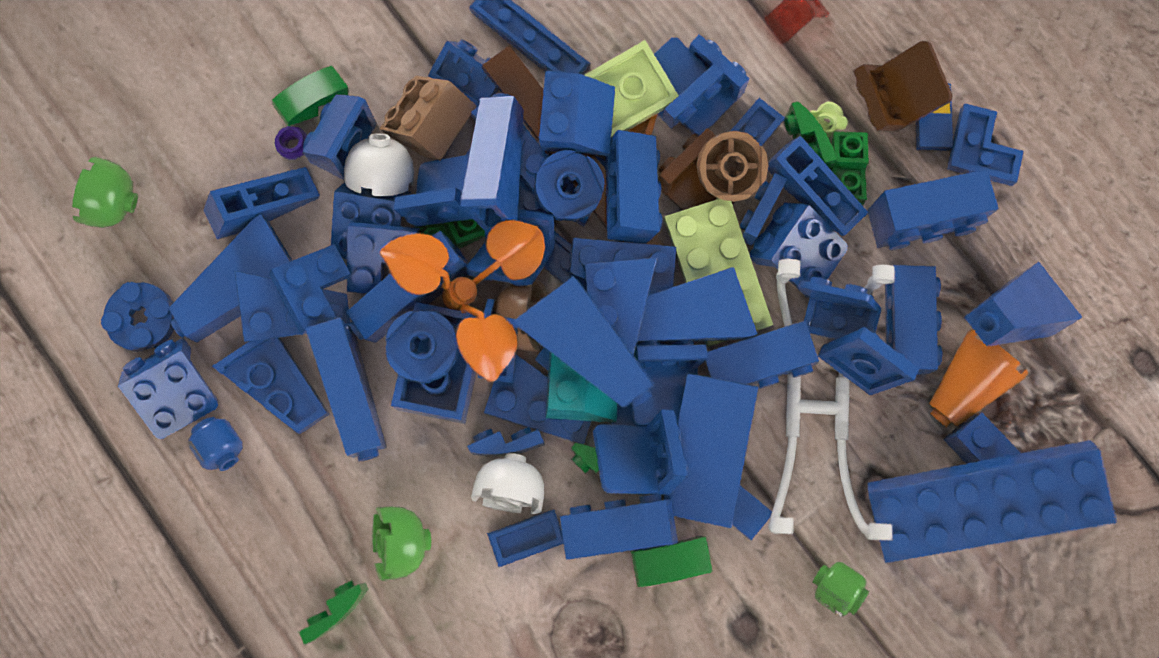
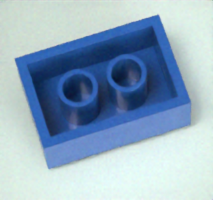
M985 169L885 190L867 211L869 212L868 216L877 248L889 246L890 250H898L909 246L910 241L922 239V242L925 244L938 241L943 238V234L952 232L955 233L956 237L971 234L976 231V226L987 223L988 217L999 208L988 170Z
M415 302L413 310L415 312L429 310L439 313L450 322L455 332H457L459 324L464 319L477 318L467 312L462 313L458 310ZM417 338L413 342L416 346L413 353L416 355L420 353L427 354L431 350L428 346L431 340L426 338L422 341ZM459 351L453 367L437 380L422 384L409 381L398 374L391 406L403 412L465 424L477 373L468 365Z

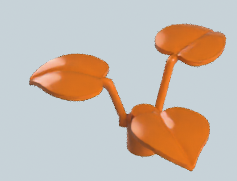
M506 220L496 224L488 233L486 240L487 252L496 262L473 280L467 277H458L450 282L449 273L442 269L448 262L449 253L447 248L438 239L426 234H410L399 237L385 245L380 251V256L387 264L393 279L401 288L415 295L427 294L438 287L442 277V288H444L442 299L444 304L449 309L461 310L462 313L468 312L477 317L466 318L459 324L456 332L457 345L465 361L479 376L489 382L495 381L516 352V331L504 317L491 315L485 318L482 311L469 306V304L477 296L476 285L500 266L506 277L511 280H522L533 274L538 269L544 256L545 241L542 231L535 225L516 220Z

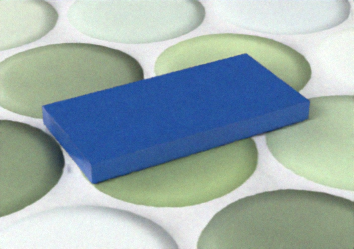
M687 373L678 425L681 429L680 441L683 455L688 462V476L669 495H664L663 499H671L675 517L732 529L758 386Z

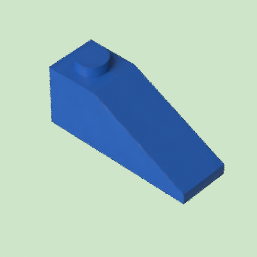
M801 136L788 142L768 161V171L772 176L777 173L787 178L783 188L802 204L810 205L841 236H845L869 213Z
M303 167L212 190L209 192L203 211L218 240L239 234L259 214H262L269 222L318 199L320 195L307 168Z

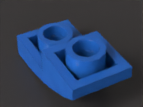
M530 427L512 434V441L507 444L500 431L493 433L492 429H489L472 437L474 443L467 447L473 455L497 457L505 456L506 453L519 454L541 447L545 443L539 429L532 432Z

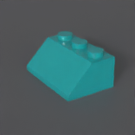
M549 351L546 418L616 423L617 403Z

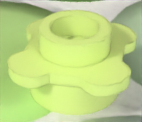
M825 102L818 107L817 111H810L822 126L828 138L831 137L834 131L838 129L844 130L847 127L848 120L843 116V110L833 102Z

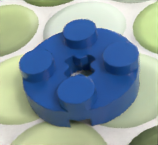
M563 150L545 159L535 175L534 193L541 208L548 214H554V220L576 221L587 217L596 209L602 198L605 182L600 167L592 158L585 157L582 154L576 153V151ZM568 177L570 182L576 180L578 186L574 189L575 194L570 195L567 191L563 192L560 187L564 184L563 178Z
M127 282L109 298L101 319V325L114 343L127 350L142 352L152 347L157 348L160 344L166 342L174 331L171 320L174 317L169 310L173 301L165 291L157 286L144 282ZM145 308L144 315L148 317L145 323L138 322L135 326L133 323L134 313Z
M429 310L406 312L398 317L387 331L385 340L387 360L395 372L409 381L426 384L437 380L449 372L456 361L457 353L459 352L456 332L450 322L437 312ZM417 338L422 341L426 338L431 340L428 345L431 350L427 354L420 353L416 355L413 353L416 349L413 342Z

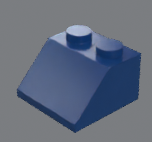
M545 71L539 133L541 150L554 152L572 150L579 154L610 156L615 87L579 73Z
M336 94L332 102L327 103L323 107L320 114V123L314 132L311 131L307 135L303 144V154L311 164L344 180L345 161L351 148L358 142L368 139L377 125L366 100L359 96Z

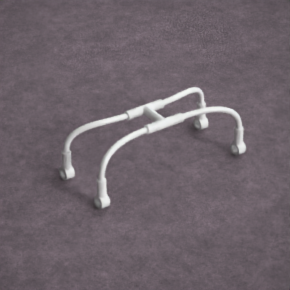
M795 259L778 261V273L776 274L777 294L784 327L792 325L785 283L791 278L800 277V261ZM891 265L873 266L872 276L868 279V284L865 286L868 289L867 294L871 295L874 289L880 288L883 284L894 283L895 267ZM792 373L788 374L786 437H788V447L781 483L770 518L769 530L774 534H793L794 519L780 518L793 471L797 437L800 436V413L835 415V440H837L840 476L846 501L856 525L865 537L870 540H892L891 524H866L853 493L846 453V440L849 439V379L841 373L836 377L835 401L801 399V376L793 378Z

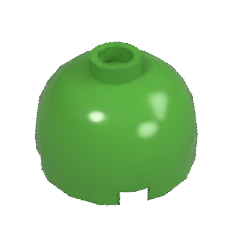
M92 157L88 162L95 164L90 171L82 169L75 187L72 207L79 209V216H73V220L90 227H111L121 222L127 212L133 213L135 211L138 194L133 192V181L130 175L120 165L106 159Z
M396 506L377 507L376 511L378 514L373 516L372 545L373 552H377L382 562L375 563L378 578L384 581L407 577L421 565L425 551L431 549L430 530L423 529L420 518L411 510Z

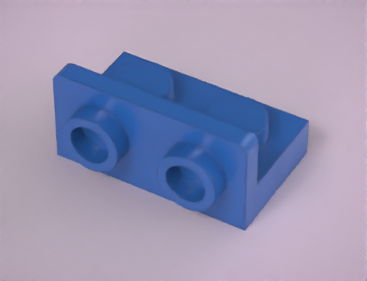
M460 39L459 42L446 41L428 76L452 82L477 108L479 107L480 98L492 97L498 91L497 87L482 69V65L491 58L488 57L485 60L477 55L478 49L463 39Z

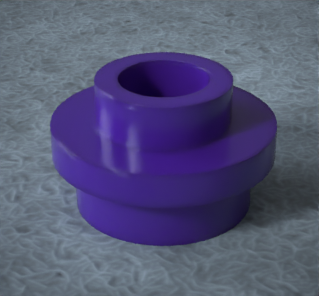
M296 126L282 128L275 137L277 152L282 157L290 160L302 157L304 155L303 144L307 134ZM291 140H298V144L294 148H288V143Z

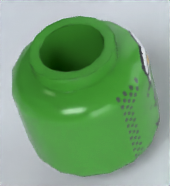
M836 562L830 568L823 565L812 583L818 586L815 591V599L838 616H845L848 613L855 615L870 592L865 588L867 585L866 578L843 562Z

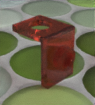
M783 0L765 17V21L779 40L785 44L815 17H827L830 13L820 0Z

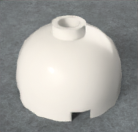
M382 133L371 134L368 139L358 142L351 148L345 161L344 182L348 188L358 193H361V187L372 189L373 196H390L404 193L409 190V183L412 186L414 183L413 160L407 149L399 142L391 140L389 135Z
M506 453L505 459H494L481 468L474 482L471 499L476 502L481 497L483 498V506L511 513L521 514L522 507H532L531 514L541 513L544 500V482L538 470L526 463L525 456Z

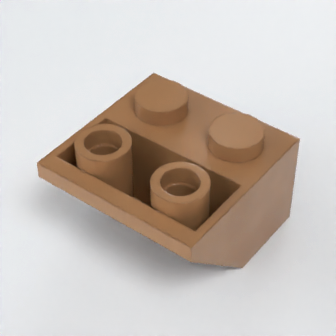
M415 76L404 86L403 95L397 104L387 111L384 118L385 122L380 127V130L421 156L441 161L470 117L471 111L476 108V105L448 80Z

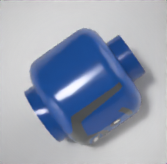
M209 417L200 421L192 428V435L188 440V445L202 468L225 471L238 462L237 456L243 449V442L229 421Z

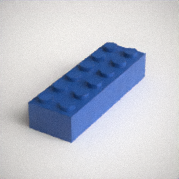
M1091 440L867 483L875 524L892 525V540H880L885 563L1117 523L1101 451Z

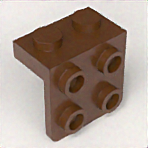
M920 41L883 65L863 64L853 70L857 80L856 88L859 94L864 97L869 110L868 118L877 131H900L950 103L953 98L936 53L929 41Z
M709 128L700 136L697 133L691 135L682 146L684 151L676 159L670 156L658 169L661 173L658 181L661 182V192L681 211L717 200L716 197L705 190L698 179L696 169L701 149L708 140L716 136Z

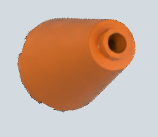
M970 329L965 335L929 402V405L933 408L930 415L946 428L950 423L958 427L1020 383L1028 375L1026 369L1016 370L1021 363L1001 346L986 347L982 341L975 338L977 333L974 329Z

